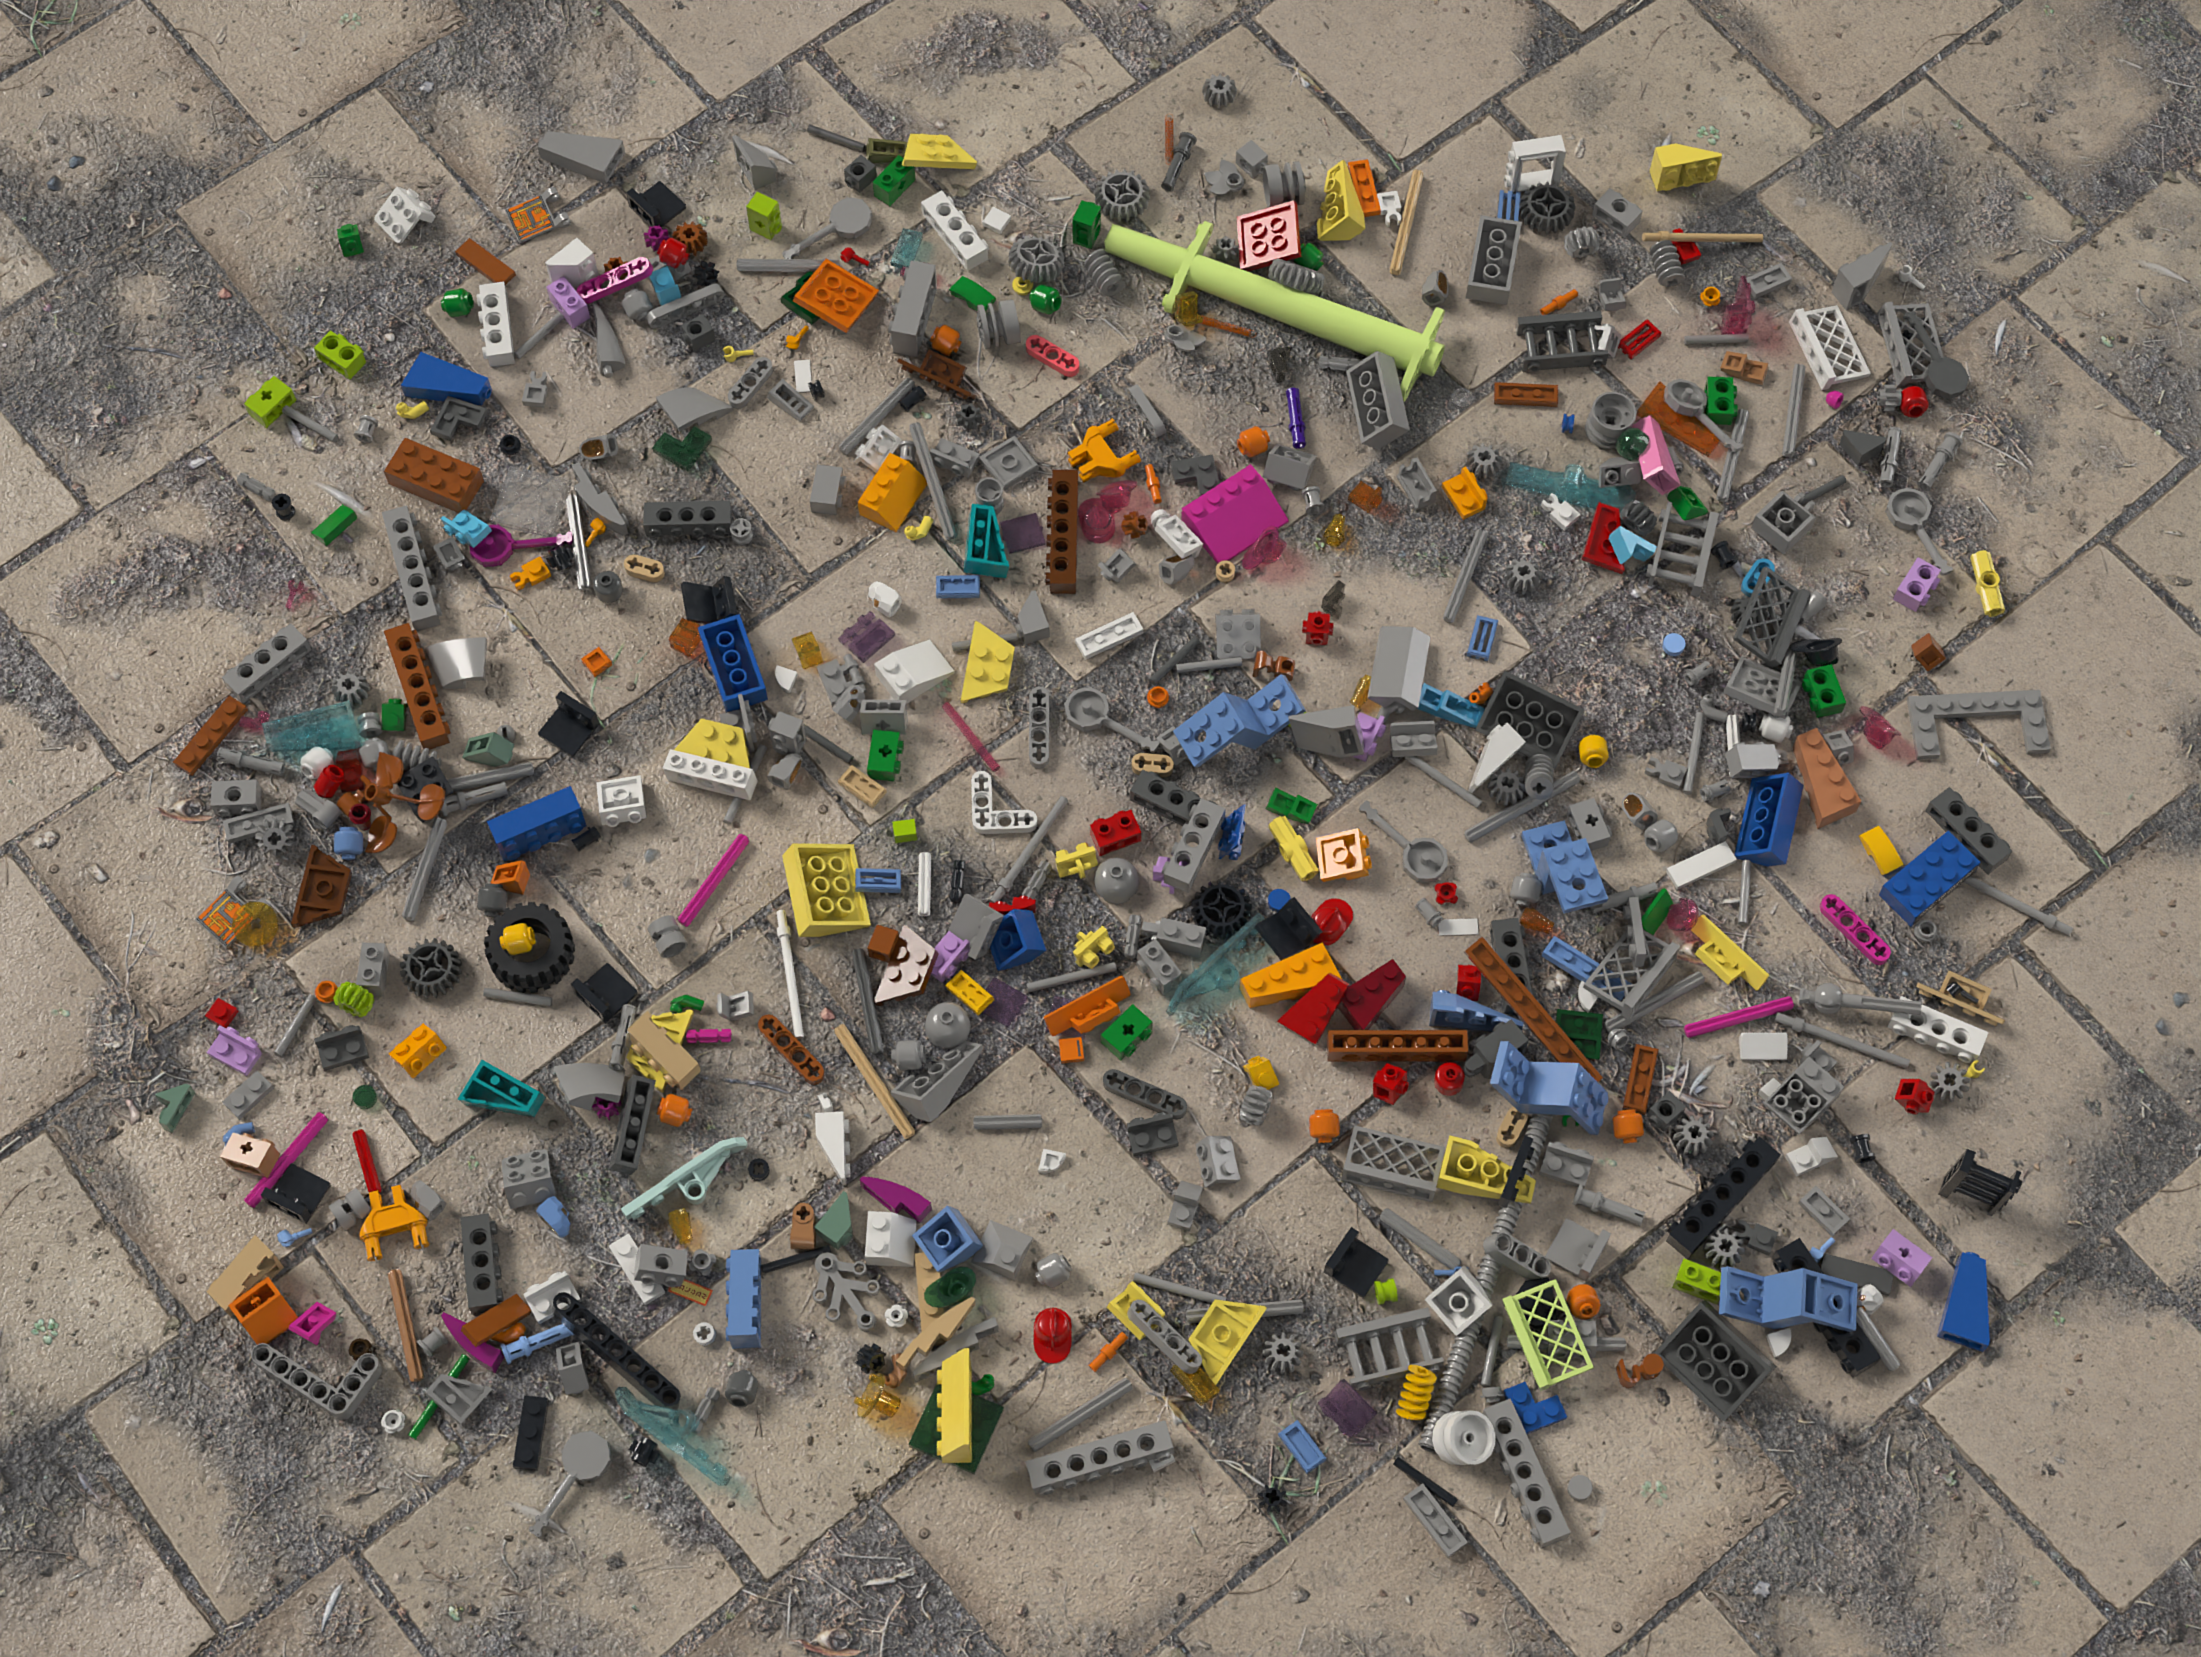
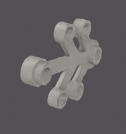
M828 1252L820 1254L815 1261V1268L820 1276L817 1288L813 1291L814 1301L821 1304L827 1300L826 1287L829 1277L835 1284L830 1307L826 1310L827 1320L837 1322L840 1319L839 1309L843 1295L857 1315L859 1329L864 1332L873 1330L876 1326L875 1315L870 1311H865L851 1290L867 1292V1294L875 1296L880 1291L879 1283L876 1280L862 1282L844 1279L838 1272L854 1273L857 1277H863L867 1272L866 1264L862 1261H857L854 1264L838 1261L834 1254ZM826 1260L831 1262V1265L828 1267L822 1265ZM857 1266L864 1267L862 1272L855 1271ZM874 1284L877 1286V1289L870 1291L868 1287ZM822 1292L824 1293V1297L822 1299L816 1298V1294ZM836 1311L838 1314L836 1317L831 1318L829 1313ZM868 1316L870 1321L863 1323L862 1318Z

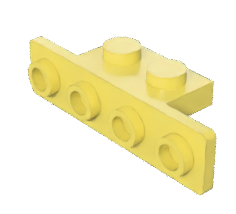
M1701 915L1697 919L1691 931L1705 944L1698 948L1695 955L1726 984L1729 985L1741 976L1755 990H1759L1768 979L1769 974L1705 915Z

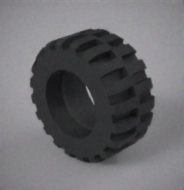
M528 902V905L525 906L522 903L515 904L516 908L510 910L508 907L503 910L504 914L502 916L497 915L493 919L494 926L489 925L487 929L488 936L484 938L485 955L492 972L500 983L504 982L507 988L512 990L516 987L517 991L525 993L526 989H529L531 993H537L539 988H544L545 991L551 988V983L555 982V984H558L562 980V974H568L570 970L568 964H573L575 958L573 955L575 952L573 937L564 917H560L559 912L554 908L550 910L548 905L543 903L540 906H537L535 902ZM525 923L528 927H532L534 933L546 935L551 941L547 952L532 962H519L512 959L507 949L503 950L500 944V936H503L505 927Z

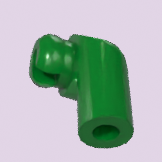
M682 995L670 1002V1012L673 1014L681 1013L682 1009L686 1007L701 1011L704 1000L690 995Z
M984 1374L982 1379L976 1382L972 1381V1394L980 1396L991 1391L995 1385L994 1377L991 1374Z

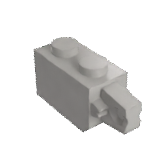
M1745 742L1736 743L1732 749L1725 753L1731 778L1767 776L1778 767H1783L1789 763L1786 751L1777 750L1774 744H1765L1764 742L1754 743L1753 745H1746Z
M1161 918V921H1156V923L1143 922L1141 935L1151 937V941L1156 939L1166 951L1200 958L1206 938V927Z

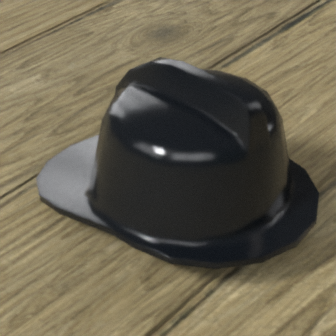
M1842 639L1800 640L1792 643L1789 648L1792 651L1804 652L1808 661L1813 665L1820 667L1834 665L1839 661L1838 645L1842 643Z

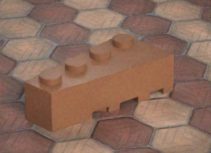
M1815 728L1797 736L1793 745V751L1799 771L1804 779V787L1806 792H1808L1810 807L1815 815L1817 829L1857 812L1861 799L1818 729Z

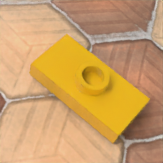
M962 970L945 985L953 995L978 1016L994 1001L992 995Z

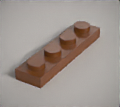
M229 695L173 761L174 765L190 776H193L244 716L248 708Z

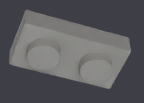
M1780 263L1746 278L1744 284L1754 299L1790 284L1792 277L1783 264Z
M256 1071L222 1103L240 1120L270 1093L274 1087L262 1074Z
M1817 1186L1798 1202L1832 1237L1850 1220Z

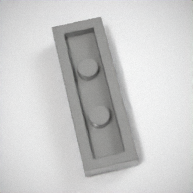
M289 802L223 820L228 843L255 837L256 833H260L257 830V826H264V819L272 823V817L274 816L277 818L276 822L278 823L284 818V826L288 824L295 826Z
M1629 897L1627 906L1623 907V918L1628 921V925H1626V938L1630 939L1631 942L1629 944V957L1633 958L1634 967H1643L1646 958V947L1638 897Z
M1421 1484L1403 1498L1404 1502L1447 1558L1467 1545V1540L1424 1484Z

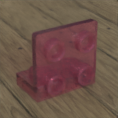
M1746 276L1740 277L1735 295V303L1726 305L1720 326L1721 335L1744 334L1752 323L1751 316L1752 313H1755V303L1753 300L1751 301V285L1747 283Z

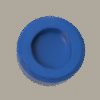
M1275 889L1270 892L1268 896L1269 908L1274 912H1278L1291 899L1289 893L1283 889Z

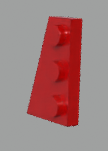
M1601 502L1597 504L1581 560L1623 574L1624 564L1621 565L1609 540V535L1621 526L1618 508Z
M1328 973L1277 1022L1312 1043L1317 1044L1350 984L1332 973Z

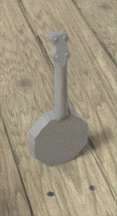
M846 197L833 205L829 218L830 224L798 244H792L788 251L784 250L782 253L784 259H792L794 256H799L802 250L830 233H837L839 237L856 239L869 231L873 217L872 211L863 199Z
M1679 378L1667 384L1664 390V401L1670 408L1682 415L1695 416L1724 444V447L1732 449L1733 452L1743 449V444H1738L1734 439H1730L1704 413L1707 405L1706 393L1696 383Z
M1908 487L1893 492L1885 510L1893 526L1908 531L1915 530L1934 561V566L1941 569L1940 575L1945 576L1952 573L1953 568L1947 566V561L1942 559L1923 528L1932 508L1924 492Z
M1092 687L1073 690V693L1070 694L1064 703L1068 724L1082 732L1100 729L1102 725H1105L1141 745L1143 750L1150 749L1151 753H1155L1160 746L1158 740L1151 741L1150 737L1144 738L1108 717L1110 713L1106 695Z
M1366 800L1359 807V812L1366 814L1367 821L1374 822L1404 849L1402 854L1403 871L1413 880L1422 883L1435 882L1447 870V849L1434 838H1415L1410 842L1378 815L1377 809L1370 807L1369 801Z
M593 1431L573 1434L566 1442L563 1450H561L564 1470L568 1475L540 1516L537 1515L535 1517V1525L529 1527V1532L536 1537H542V1529L549 1525V1518L576 1479L584 1482L601 1478L610 1463H612L609 1442Z

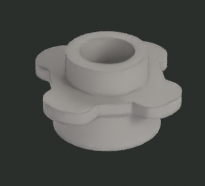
M698 1249L694 1252L692 1262L689 1263V1269L691 1271H699L703 1276H707L711 1273L710 1268L712 1264L716 1262V1256L714 1254L709 1255L702 1249Z

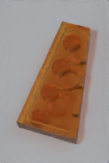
M1659 381L1637 410L1636 415L1641 418L1651 416L1659 423L1661 430L1703 455L1710 457L1720 443V440L1695 416L1682 415L1670 408L1664 401L1666 386Z

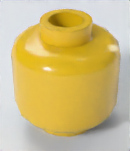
M1599 735L1584 737L1579 743L1581 762L1590 768L1601 767L1609 758L1607 741Z
M525 923L505 927L503 936H500L502 949H507L510 955L529 952L536 943L532 927H528Z

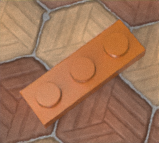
M1368 159L1348 162L1347 167L1364 217L1380 215L1381 208Z

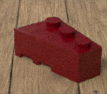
M1391 959L1349 986L1338 1005V1009L1354 1030H1369L1403 989L1406 975L1394 959Z

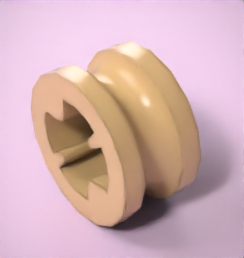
M1230 561L1219 562L1216 566V578L1224 583L1232 581L1235 576L1234 564ZM1225 568L1229 569V574L1228 572L1226 575L1222 574V570L1224 571Z

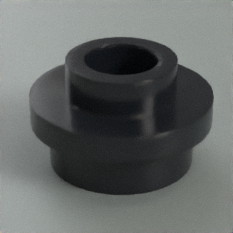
M509 434L501 439L499 447L503 454L514 455L519 452L521 443L516 436Z

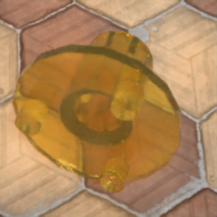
M871 1373L869 1376L871 1381L864 1390L862 1397L854 1399L853 1403L858 1405L857 1415L860 1418H865L874 1409L892 1418L899 1409L901 1399L883 1390L885 1385V1376L883 1374L875 1375Z

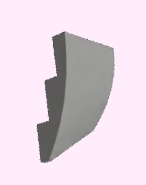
M692 387L671 390L656 397L657 403L679 432L694 423H697L699 426L713 417H716L718 420L734 410L731 405Z
M486 637L456 639L425 647V652L443 689H466V681H485Z
M573 1063L555 1066L552 1074L557 1075L560 1081L559 1087L565 1094L564 1097L569 1105L590 1111L595 1097L616 1103L619 1102L625 1069L616 1071L611 1069L609 1065Z

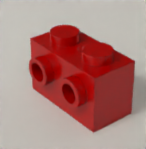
M1132 810L1118 811L1112 817L1106 819L1099 818L1090 824V835L1099 856L1141 842V830Z

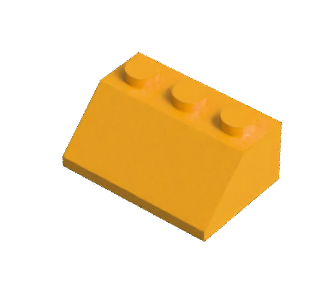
M889 453L858 501L859 515L897 533L927 486L926 478L909 461Z

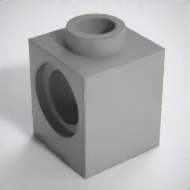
M1250 140L1236 151V164L1253 178L1257 174L1263 173V166L1268 164V155Z

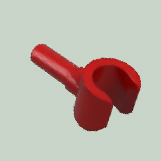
M850 247L845 248L841 252L840 258L845 263L853 259L866 266L870 264L869 261L856 255L855 251Z

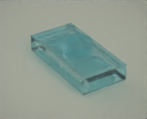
M903 228L891 259V266L902 269L909 268L911 260L914 261L923 239V233Z

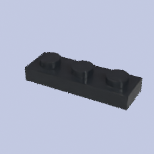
M1524 1136L1498 1203L1502 1207L1507 1208L1509 1201L1514 1202L1519 1191V1189L1515 1188L1517 1180L1523 1181L1527 1170L1523 1165L1525 1160H1531L1535 1150L1534 1147H1531L1533 1138Z
M524 1396L513 1460L514 1469L538 1471L549 1399L546 1397Z

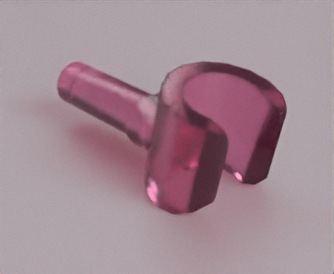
M295 579L288 582L290 593L285 608H291L297 591H301L304 587L303 581L299 582L297 589L294 587Z

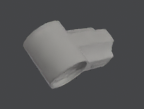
M308 788L302 790L297 795L296 805L311 815L313 820L324 829H328L342 814V811L333 802L323 800Z

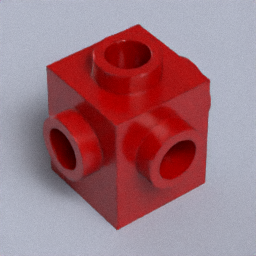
M1320 611L1308 612V619L1303 620L1302 633L1306 634L1305 644L1327 646L1328 635L1333 636L1334 623L1330 622V614Z
M1386 1063L1382 1070H1378L1375 1074L1373 1097L1394 1105L1398 1098L1408 1090L1407 1071Z
M1901 1079L1895 1100L1910 1114L1929 1113L1935 1092L1921 1079Z

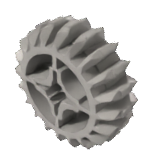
M1116 169L1114 174L1108 172L1107 177L1102 176L1101 181L1097 182L1094 191L1095 203L1101 206L1104 217L1110 215L1111 220L1116 217L1119 222L1122 218H1125L1128 222L1130 217L1136 219L1137 214L1142 215L1144 209H1147L1150 200V189L1147 186L1146 180L1142 179L1140 174L1135 176L1133 170L1127 173L1126 169L1123 172H1119Z
M1034 235L1032 238L1025 236L1024 239H1018L1017 242L1013 243L1009 251L1008 263L1011 267V272L1016 273V277H1022L1023 281L1030 280L1031 283L1037 281L1039 284L1041 281L1048 283L1049 280L1054 281L1056 277L1060 276L1062 268H1064L1065 257L1062 248L1057 246V242H1050V238L1043 239L1042 236L1036 238Z
M1282 259L1273 260L1268 277L1275 282L1311 294L1320 293L1325 276L1318 271Z

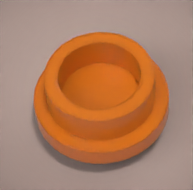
M1156 686L1149 690L1147 701L1152 707L1161 708L1168 703L1169 694L1163 687Z
M322 981L316 987L315 995L322 1003L333 1002L338 987L332 981Z

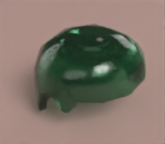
M1628 428L1618 437L1616 450L1623 458L1633 461L1644 452L1648 445L1649 437L1638 428Z

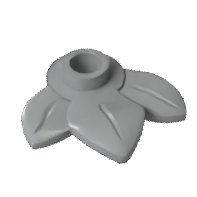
M1221 160L1220 171L1206 172L1204 174L1206 181L1212 185L1210 192L1215 195H1224L1229 191L1236 192L1244 186V179L1237 172V167L1226 160Z
M1190 322L1171 325L1164 333L1166 341L1175 344L1178 349L1185 352L1195 351V347L1201 346L1206 341V337L1194 332L1195 323Z

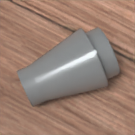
M1818 591L1810 593L1800 617L1801 622L1806 623L1808 619L1825 608L1827 600Z

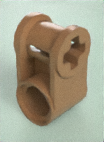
M799 1203L793 1209L790 1234L791 1249L815 1250L816 1232L814 1227L816 1226V1217L813 1208L808 1203ZM807 1212L808 1215L805 1217V1220H801L803 1213Z

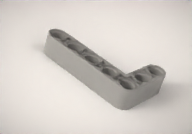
M260 1343L251 1351L252 1360L261 1370L339 1420H346L352 1416L383 1371L382 1364L374 1354L365 1353L358 1358L339 1386L334 1388L268 1344ZM263 1353H269V1357L265 1361H259ZM368 1363H375L372 1370L365 1371V1366ZM288 1365L285 1373H278L281 1366ZM307 1377V1382L304 1385L297 1386L301 1378ZM353 1383H361L357 1390L350 1391ZM327 1390L323 1398H316L319 1391ZM346 1402L343 1410L336 1411V1406L339 1403Z

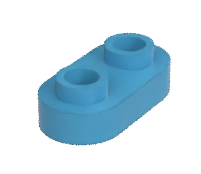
M1765 558L1758 559L1744 577L1741 590L1747 597L1752 595L1753 590L1749 586L1755 588L1760 576V570L1767 566L1772 571H1775V566L1770 560ZM1768 576L1765 579L1766 584L1771 580Z

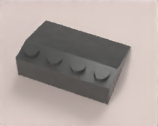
M1504 671L1475 730L1488 736L1497 725L1500 724L1503 727L1508 722L1526 741L1518 752L1529 757L1536 754H1544L1552 760L1553 769H1555L1585 709Z
M1706 1300L1700 1302L1653 1353L1659 1355L1664 1365L1723 1421H1726L1777 1368L1771 1360L1725 1317L1719 1315V1312Z

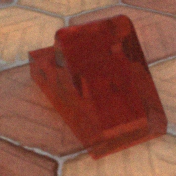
M360 748L338 751L335 763L344 772V779L340 785L342 793L357 791L358 789L364 790V783L360 779L363 775L362 760L359 754Z

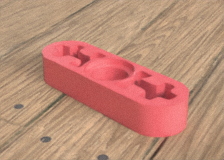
M1032 335L1027 338L1026 351L1030 356L1064 376L1073 377L1078 374L1079 360L1077 357L1039 335ZM1039 344V347L1035 346L1032 348V345ZM1055 352L1058 354V358L1051 360L1047 358V355ZM1071 364H1074V368H1066V365L1070 366Z

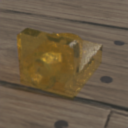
M812 631L791 639L803 669L823 663L819 645Z

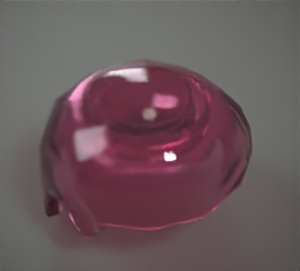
M1679 898L1681 902L1679 904H1672L1669 908L1667 925L1669 929L1678 932H1688L1693 929L1699 919V909L1694 900Z

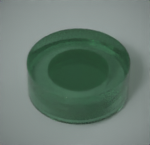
M361 1085L353 1092V1101L360 1109H369L377 1102V1094L373 1087Z

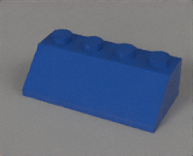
M1783 773L1752 778L1734 854L1736 859L1749 860L1752 863L1767 867L1787 863L1804 787L1791 774Z

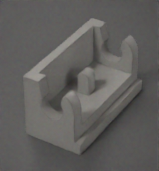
M1416 457L1411 460L1410 466L1405 467L1402 464L1396 477L1415 510L1435 503L1437 490Z

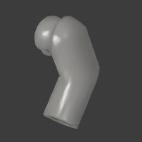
M1704 695L1700 701V707L1705 716L1725 723L1728 713L1716 709L1712 695Z

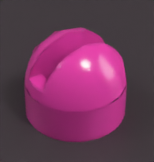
M1831 391L1826 395V403L1830 407L1838 409L1843 402L1844 394L1839 391Z

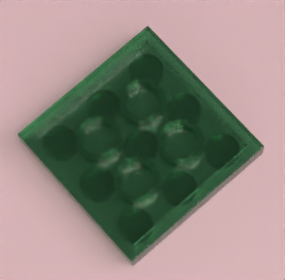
M936 1383L908 1445L942 1461V1457L937 1456V1441H942V1432H937V1417H942V1408H937V1393H942V1384ZM972 1394V1463L948 1464L974 1475L976 1474L1004 1412L1003 1406Z

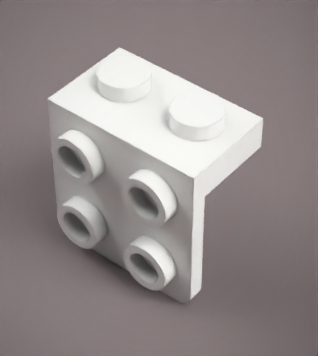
M396 187L374 217V220L396 243H402L419 219L432 223L436 218L430 211L432 208L427 203L418 199L419 195L410 188L406 190Z

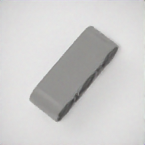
M1508 1233L1494 1234L1484 1240V1250L1490 1257L1528 1280L1546 1277L1551 1272V1263L1545 1256Z

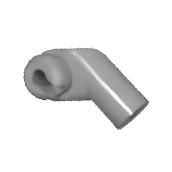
M1396 701L1386 708L1381 706L1376 719H1379L1380 715L1384 716L1385 725L1390 713L1395 711L1397 714H1400L1406 707Z

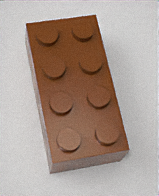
M408 438L403 439L384 470L388 484L457 513L468 509L484 482L480 468Z

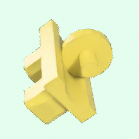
M1084 842L1075 847L1076 852L1069 854L1064 849L1057 851L1055 861L1059 877L1062 878L1078 873L1080 879L1085 878V870L1098 866L1094 846L1089 847Z
M1101 926L1095 933L1090 931L1085 935L1083 932H1079L1076 935L1079 942L1074 945L1076 949L1073 951V954L1076 957L1075 962L1078 966L1082 967L1085 965L1093 969L1099 962V957L1096 953L1101 950L1106 955L1110 954L1115 949V946L1108 935L1107 929Z

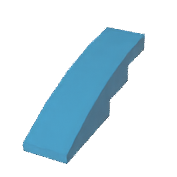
M1426 683L1422 684L1418 710L1473 728L1477 727L1485 708L1449 690L1442 692Z

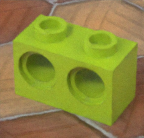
M331 330L314 347L317 358L349 380L366 363L364 351L356 344L352 345L343 335H337Z
M1683 1258L1672 1288L1717 1305L1720 1301L1721 1272Z

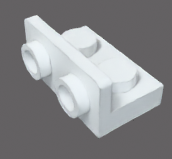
M880 425L877 429L873 427L866 436L868 441L865 445L861 444L855 452L857 457L853 461L856 464L861 461L875 473H877L888 454H893L902 441L901 438L884 425Z
M1176 514L1158 523L1155 527V531L1182 559L1189 555H1192L1193 558L1198 557L1203 543Z
M566 1271L552 1274L548 1281L530 1286L527 1292L523 1294L539 1324L554 1317L552 1312L553 1299L558 1293H569L581 1302ZM566 1303L557 1305L561 1310H566L570 1307Z

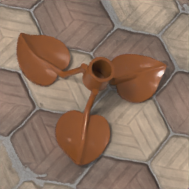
M379 752L376 784L371 783L365 789V798L368 801L374 802L373 807L378 808L384 815L377 817L371 824L368 845L365 850L367 853H380L388 849L396 838L397 825L391 822L392 817L381 805L390 803L392 798L419 804L417 811L419 817L429 821L439 814L445 799L444 789L436 784H429L423 787L420 792V800L392 794L389 789H393V784H397L403 774V762L400 758L384 752Z

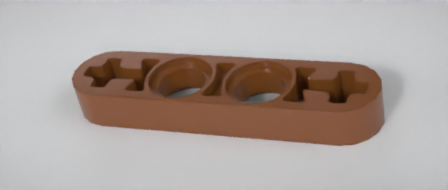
M768 1014L759 1019L758 1028L761 1035L807 1083L817 1085L824 1080L823 1066L775 1016ZM766 1022L768 1024L773 1022V1029L777 1032L775 1035L769 1028L765 1029L764 1024ZM788 1037L790 1039L788 1046L781 1047L777 1044L779 1038ZM801 1052L805 1054L804 1061L800 1063L793 1061L792 1058L795 1053ZM809 1064L813 1071L818 1070L819 1076L815 1077L812 1075L810 1077V1071L806 1066Z

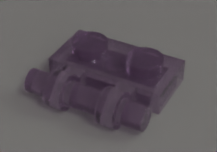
M869 611L866 615H861L852 627H847L838 638L842 645L852 641L848 645V650L862 663L867 661L895 636V632L880 618L875 623L871 622L876 618L872 611ZM866 629L861 635H857L860 630Z

